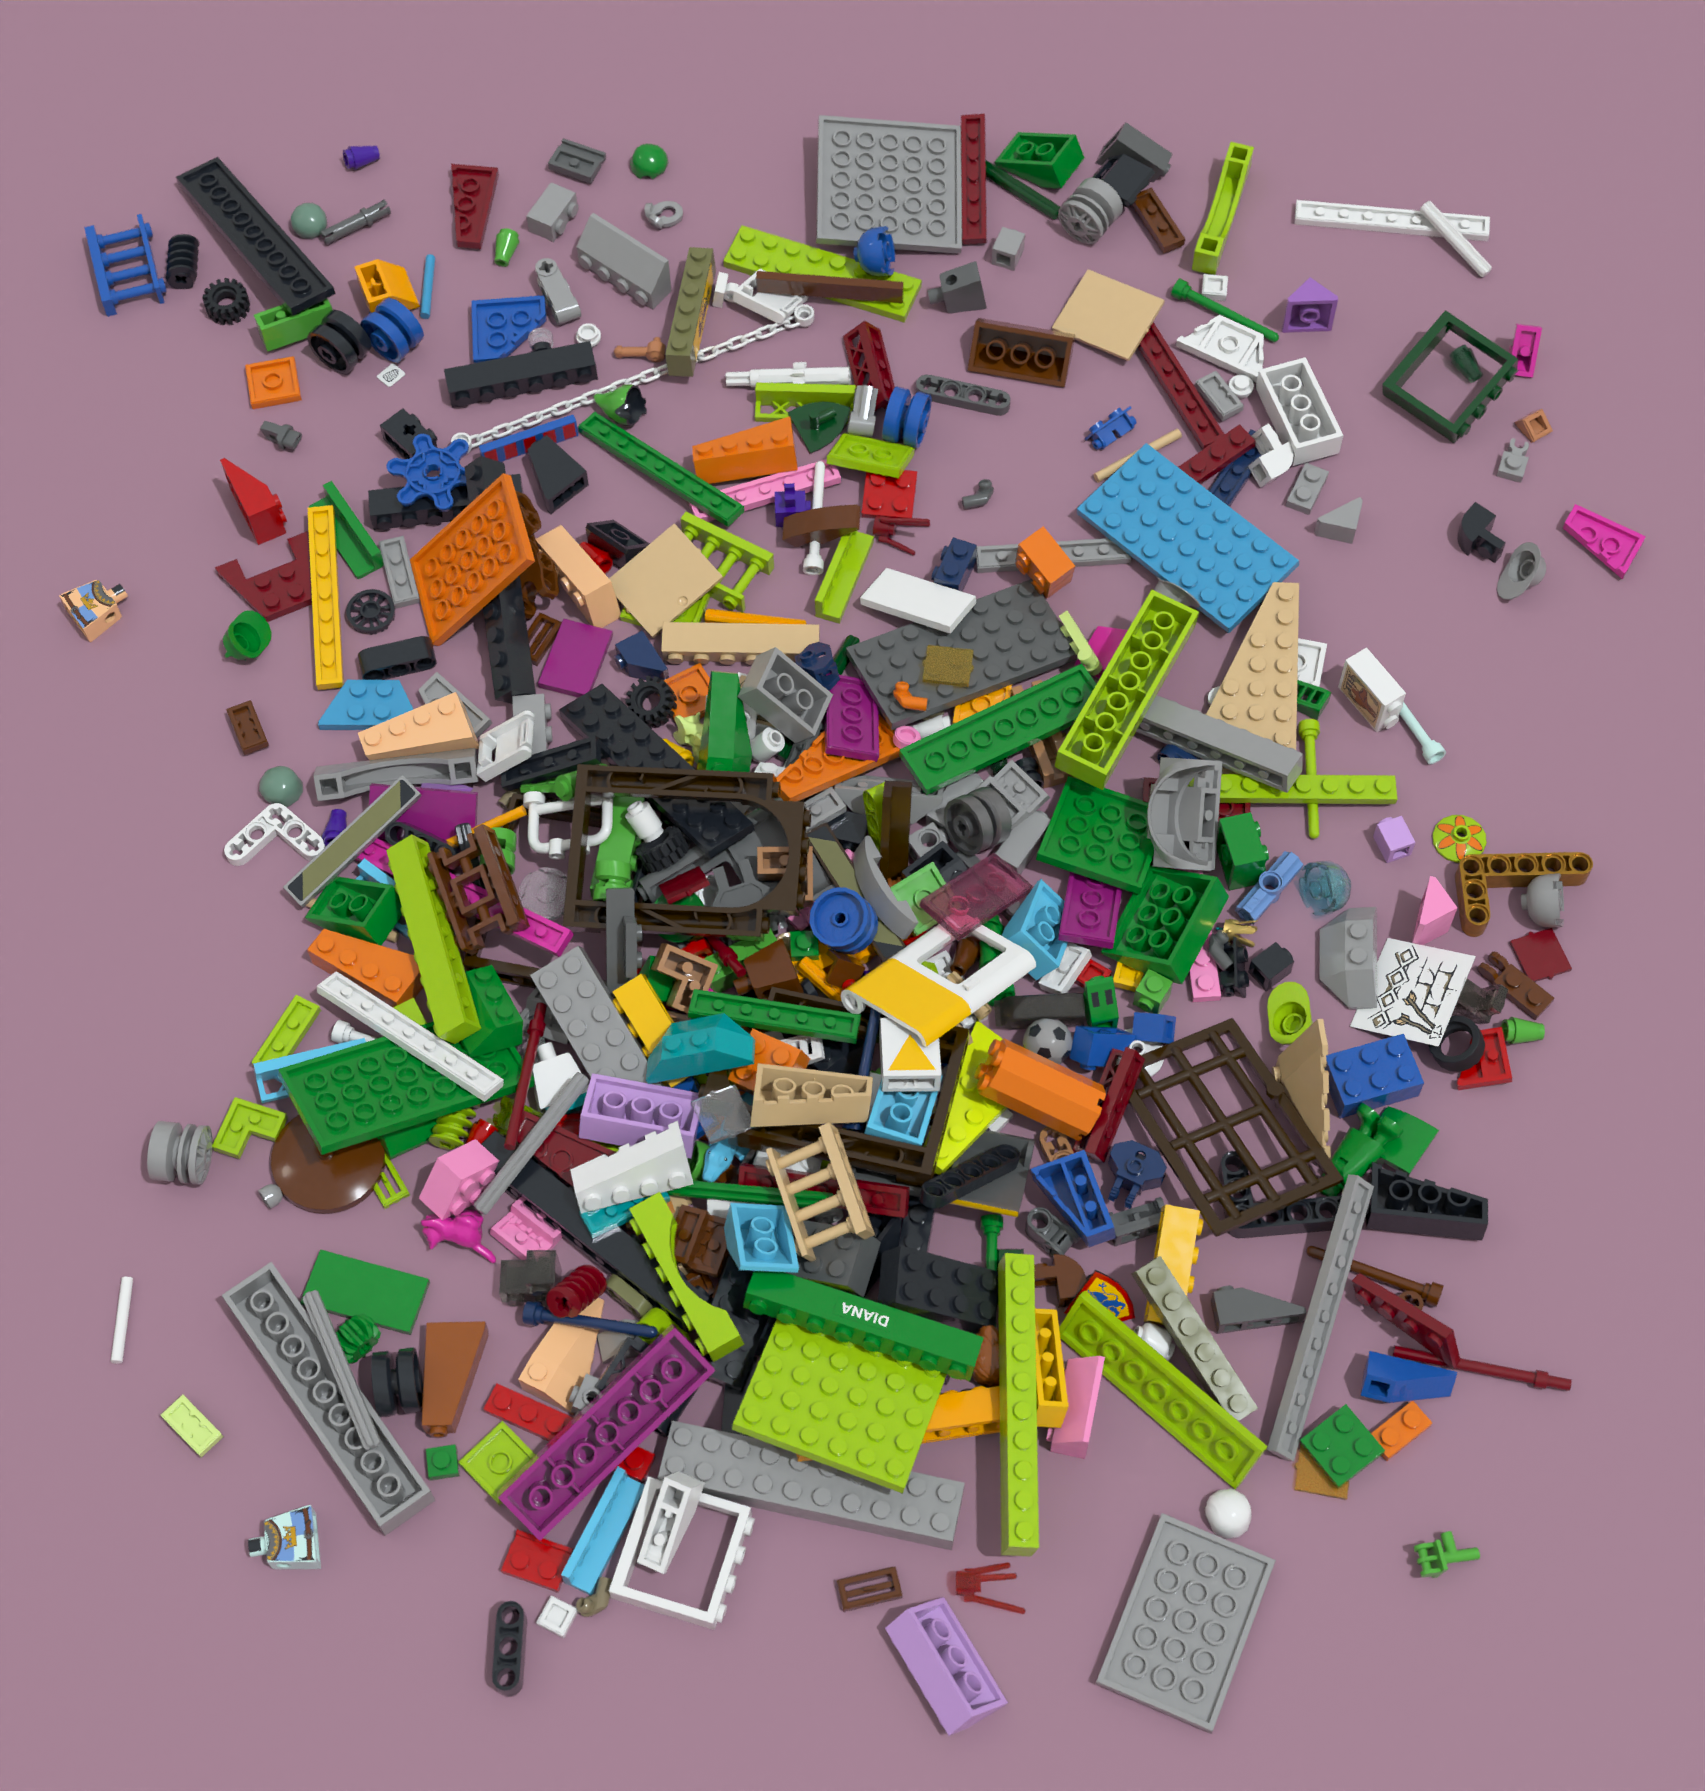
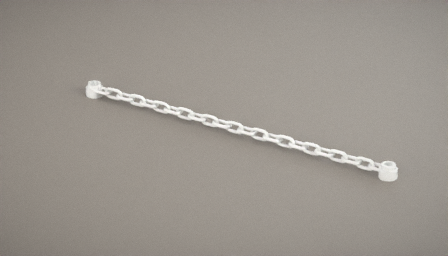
M799 305L795 309L794 315L785 319L781 324H769L748 334L731 338L716 346L701 349L698 352L696 363L709 360L729 350L741 348L758 339L773 336L775 333L787 328L797 326L808 327L814 321V310L809 305ZM795 319L796 323L791 324L790 320ZM784 324L783 327L776 328L777 326ZM770 328V333L762 335L761 331ZM741 339V344L733 346V341ZM723 346H726V347H727V348H724V349H721V350L718 349V348H721V347H723ZM712 350L711 355L704 357V352ZM667 364L645 370L628 379L613 382L611 385L599 390L589 391L569 401L554 404L552 407L540 412L530 413L510 423L498 425L481 434L469 436L466 433H457L452 437L451 443L456 439L466 440L469 445L468 454L472 448L486 441L501 438L511 434L513 431L533 426L542 422V420L565 414L572 409L595 402L594 399L587 401L586 396L602 394L606 390L614 391L617 388L616 385L624 383V385H639L658 379L660 376L668 374V370L660 371L667 368ZM654 371V376L646 379L645 374ZM639 378V381L631 383V381ZM580 400V403H577L575 405L572 404ZM565 405L567 409L558 412L557 407ZM551 411V414L543 416L544 413ZM536 416L537 420L528 423V418ZM521 422V425L513 427V425ZM506 427L507 431L499 434L498 429ZM488 434H491V435H492V436H489V437H486V438L483 437V436H486V435H488ZM476 438L477 443L472 444L471 440Z

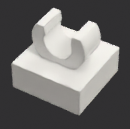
M719 272L712 306L722 308L724 299L734 302L733 294L739 285L727 283V273Z

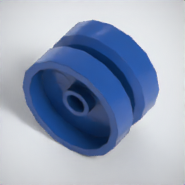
M385 298L376 306L375 312L369 313L360 323V326L369 336L372 347L381 356L395 363L400 362L408 354L409 348H414L424 337L423 329L412 312L392 298Z
M896 386L891 394L885 413L882 431L883 440L897 443L903 436L905 445L918 449L923 441L929 421L932 404L931 394L917 392L911 400L909 389Z
M846 887L832 888L823 892L815 900L810 910L809 923L813 934L828 948L839 953L855 954L864 950L873 942L878 931V917L875 909L860 894Z

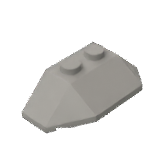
M857 775L835 785V792L854 813L866 815L863 791L881 784L885 780L912 782L910 824H914L942 803L944 793L943 787L929 795H925L916 780Z
M1376 907L1348 908L1320 929V981L1349 1010L1377 1008Z

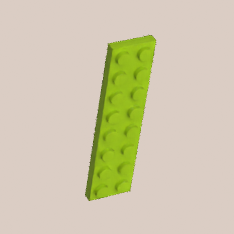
M741 225L723 260L725 268L751 276L759 269H762L766 272L903 282V303L838 298L826 299L904 323L922 286V280L894 272L891 276H872L867 274L855 259Z
M1086 1290L1079 1295L1059 1327L1060 1338L1082 1357H1105L1102 1375L1230 1486L1237 1489L1268 1446Z

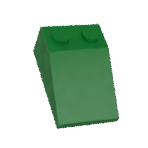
M1018 132L995 160V165L1040 187L1057 189L1065 185L1085 157L1076 135Z
M336 876L324 888L305 918L307 921L327 930L382 946L402 916V905L393 885Z

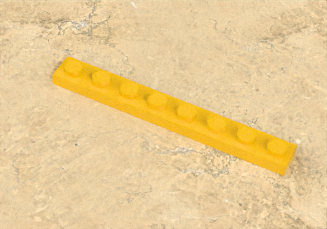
M333 505L307 508L316 686L318 690L341 688L344 685L335 510Z

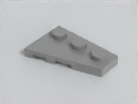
M438 672L418 690L425 704L456 692L466 708L477 738L492 724L490 718Z

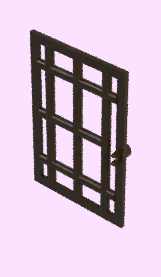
M1233 1018L1141 1055L1145 1061L1138 1078L1144 1087L1137 1090L1133 1089L1128 1103L1192 1202L1200 1211L1215 1237L1343 1182V1177L1284 1093L1283 1085L1275 1080ZM1229 1033L1238 1048L1230 1051L1220 1036ZM1210 1041L1219 1056L1192 1067L1183 1051ZM1172 1056L1182 1071L1154 1082L1145 1067ZM1246 1058L1265 1086L1267 1096L1270 1100L1274 1099L1275 1107L1280 1108L1308 1150L1299 1153L1237 1060ZM1225 1065L1253 1104V1107L1229 1117L1225 1116L1199 1077ZM1186 1081L1190 1082L1215 1120V1123L1191 1133L1186 1131L1161 1093ZM1147 1097L1152 1098L1175 1133L1176 1139L1168 1141L1143 1103V1099ZM1258 1116L1262 1117L1289 1157L1262 1170L1233 1128ZM1220 1132H1223L1250 1173V1175L1222 1186L1195 1145V1143ZM1182 1148L1186 1150L1212 1191L1206 1194L1201 1192L1175 1151ZM1315 1160L1326 1176L1317 1179L1307 1163ZM1296 1168L1306 1184L1278 1195L1268 1179ZM1257 1184L1268 1201L1239 1212L1230 1196ZM1217 1201L1220 1202L1229 1216L1221 1221L1210 1205Z

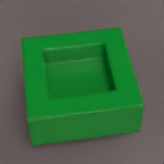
M812 931L790 932L792 961H801L806 956L811 960H819L818 938Z
M456 1444L426 1449L428 1478L430 1481L460 1476Z

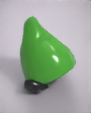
M626 384L616 388L614 391L594 395L596 404L609 418L620 424L633 426L639 421L641 415L647 412L645 407L646 399L642 397V393L636 385Z

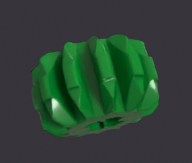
M365 1314L354 1315L350 1320H346L342 1326H339L336 1332L348 1363H356L360 1358H365L366 1354L372 1351L373 1346L378 1344L381 1332L376 1323Z

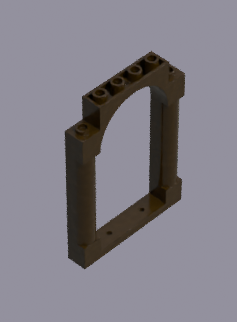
M578 764L563 927L570 929L572 932L601 933V931H606V901L582 900L591 798L613 799V796L741 802L742 805L762 809L777 819L783 826L788 839V864L779 884L770 894L758 902L743 907L731 908L634 903V916L637 925L641 924L642 933L725 937L741 941L764 942L765 934H769L770 918L766 917V914L799 916L800 908L804 909L805 892H801L802 881L807 880V865L803 864L804 854L809 853V837H805L806 827L811 826V810H808L805 802L775 800L780 798L781 783L777 782L773 773Z
M771 987L769 997L764 996L763 1000L850 1013L842 1001ZM865 1007V1010L859 1014L861 1015L857 1036L859 1040L865 1041L870 1007ZM881 1014V1018H888L885 1015ZM879 1024V1029H878V1034H877V1039H876V1043H878V1044H880V1041H879L880 1024ZM740 1026L749 1034L752 1029L762 1033L771 1032L770 1030ZM955 1026L939 1037L940 1062L948 1064L927 1147L837 1128L851 1166L894 1175L897 1182L920 1187L926 1181L933 1178L969 1043L970 1029ZM728 1069L706 1073L708 1079L706 1084L702 1083L700 1086L698 1100L702 1101V1112L726 1117L724 1132L728 1134V1144L762 1151L763 1147L791 1153L819 1141L818 1138L822 1136L819 1130V1126H822V1124L750 1127L752 1106L743 1101L733 1090L727 1077ZM821 1152L812 1156L813 1158L830 1161L828 1153Z

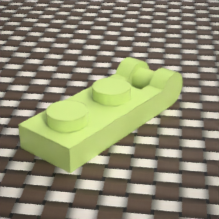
M1065 611L1059 615L1064 624L1060 627L1065 637L1070 636L1073 639L1069 644L1080 662L1085 665L1089 674L1092 676L1099 674L1102 670V664L1069 612Z

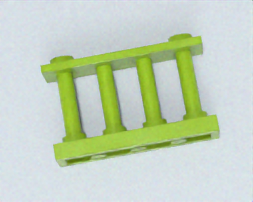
M685 511L680 518L682 532L690 541L696 539L705 544L701 553L707 559L713 551L717 550L727 555L717 569L723 577L726 576L736 561L749 565L733 590L720 584V581L707 592L710 593L711 598L723 603L728 609L743 613L745 611L743 592L757 572L770 575L774 569V554Z

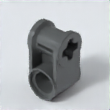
M1037 1207L1029 1212L1025 1224L1026 1234L1051 1257H1053V1254L1064 1255L1073 1243L1077 1244L1080 1241L1077 1232L1069 1225L1060 1221L1049 1210ZM1041 1220L1046 1224V1227L1036 1228L1033 1226L1032 1221Z

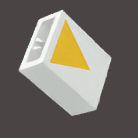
M880 1018L879 1041L882 1092L940 1091L941 1062L939 1038L925 1047L922 1045L919 1036L890 1018Z

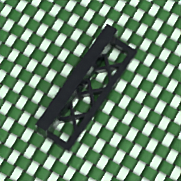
M594 735L533 754L527 760L501 773V787L508 792L518 789L524 784H535L577 771L578 764H600L601 759L611 757V750Z

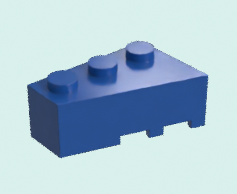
M1085 1150L1030 1169L1033 1181L1088 1247L1116 1238L1113 1222Z

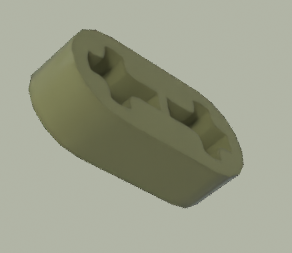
M612 1274L607 1279L606 1292L638 1319H641L653 1308L641 1294L619 1276Z

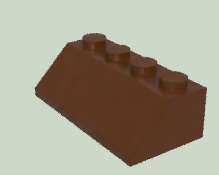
M978 318L975 321L967 371L1065 387L1076 334Z

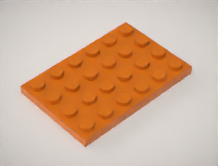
M504 473L500 475L410 559L429 637L433 645L441 646L535 562L511 475Z

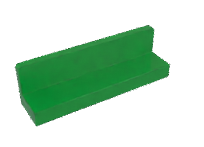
M330 481L324 484L323 488L326 497L311 504L309 508L333 505L335 510L336 546L346 564L357 579H361L382 568L384 562L381 551L334 483Z

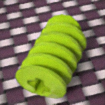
M478 1104V1105H475V1106H472V1107H473V1108H479L481 1104ZM469 1107L438 1117L436 1120L437 1125H434L432 1130L433 1135L429 1137L430 1143L445 1150H453L455 1147L458 1148L464 1145V1142L459 1140V1137L468 1138L469 1133L463 1130V1127L471 1128L473 1125L467 1117L475 1118L477 1113Z

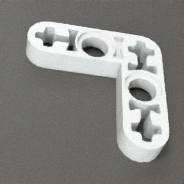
M274 803L265 808L225 845L224 852L230 864L241 866L252 859L277 835L308 861H311L326 846L322 837L287 807ZM274 814H276L277 816L281 815L285 824L282 825V822L280 820H278L277 818L273 819L272 816ZM297 827L303 830L302 834L296 838L288 836L292 828ZM260 829L265 832L260 839L254 840L250 838L254 830ZM308 839V842L313 847L318 846L319 849L317 851L309 850L308 845L305 843ZM235 849L237 851L242 850L243 853L241 855L233 854V851Z

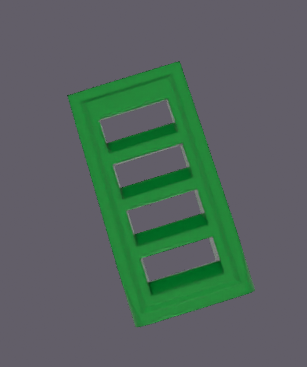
M1297 680V691L1299 692L1297 695V711L1318 720L1327 706L1332 692ZM1304 695L1308 696L1306 701L1302 700ZM1313 699L1317 701L1316 704L1311 703Z

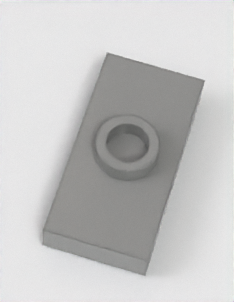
M1217 371L1195 381L1196 389L1222 421L1243 411L1244 405Z

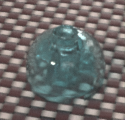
M1315 861L1303 867L1302 871H1306L1304 877L1299 879L1300 895L1307 908L1312 906L1315 911L1314 915L1332 914L1347 904L1351 893V880L1342 866L1333 861Z

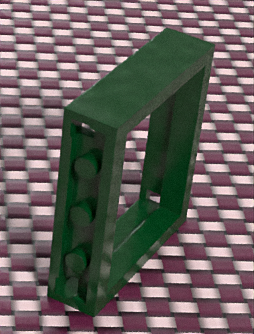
M1445 310L1382 384L1383 395L1455 444L1460 437L1462 438L1464 434H1468L1472 422L1475 419L1479 420L1484 415L1491 400L1495 401L1500 396L1507 381L1510 383L1514 380V375L1519 371L1517 369L1518 358ZM1449 331H1452L1502 365L1454 424L1401 388Z

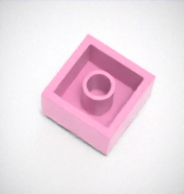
M476 1139L437 1158L419 1199L441 1220L452 1215L457 1216L465 1208L471 1205L474 1206V1203L484 1192L487 1185L494 1179V1171L499 1160Z

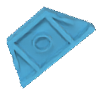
M346 680L318 721V726L320 730H366L413 710V707L400 680Z

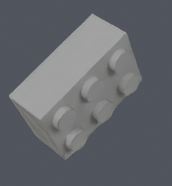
M776 647L756 656L738 694L742 701L795 744L815 736L833 696L831 692Z

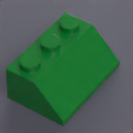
M489 965L466 971L465 974L481 1026L480 1030L460 1041L468 1057L473 1058L522 1044L523 1019L494 967Z

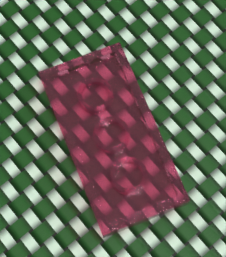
M992 853L923 898L919 906L959 941L1028 895L1033 886L998 855Z

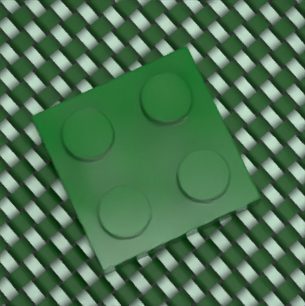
M1347 1404L1300 1439V1444L1338 1489L1385 1453L1384 1448Z

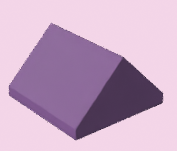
M1310 277L1288 297L1282 333L1331 331L1338 296Z

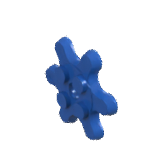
M419 434L413 439V446L416 449L413 457L410 459L393 458L386 465L387 471L392 476L402 477L407 480L406 486L397 493V499L403 506L408 507L422 497H429V499L434 501L436 508L442 512H447L454 503L451 491L459 486H467L465 468L460 465L459 461L466 456L469 445L466 440L456 439L448 447L440 449L432 444V439L429 435ZM430 471L440 472L439 477H427V474Z

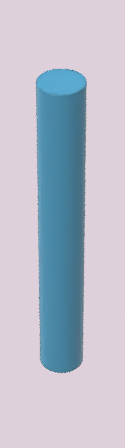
M431 254L426 255L420 311V317L423 319L430 318L435 268V256Z

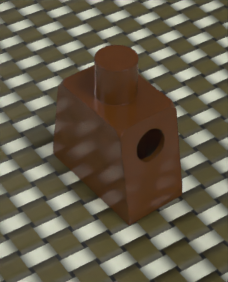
M782 938L745 958L744 964L748 975L733 980L739 996L754 990L757 998L763 999L764 996L769 997L771 987L804 993Z

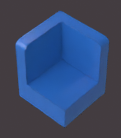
M1134 1012L1132 1034L1135 1035V1040L1170 1044L1174 1042L1176 1017Z

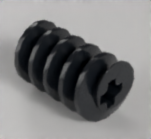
M178 234L173 236L168 242L165 278L167 283L174 288H192L194 280L197 278L196 271L198 269V248L200 243L192 235Z

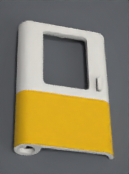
M954 913L843 990L841 1001L845 1008L853 1014H860L865 1010L866 1005L870 1006L918 1035L922 1045L927 1047L1036 967V961L1026 949L961 913ZM970 935L1003 952L960 984H955L921 965V963L955 939H966Z

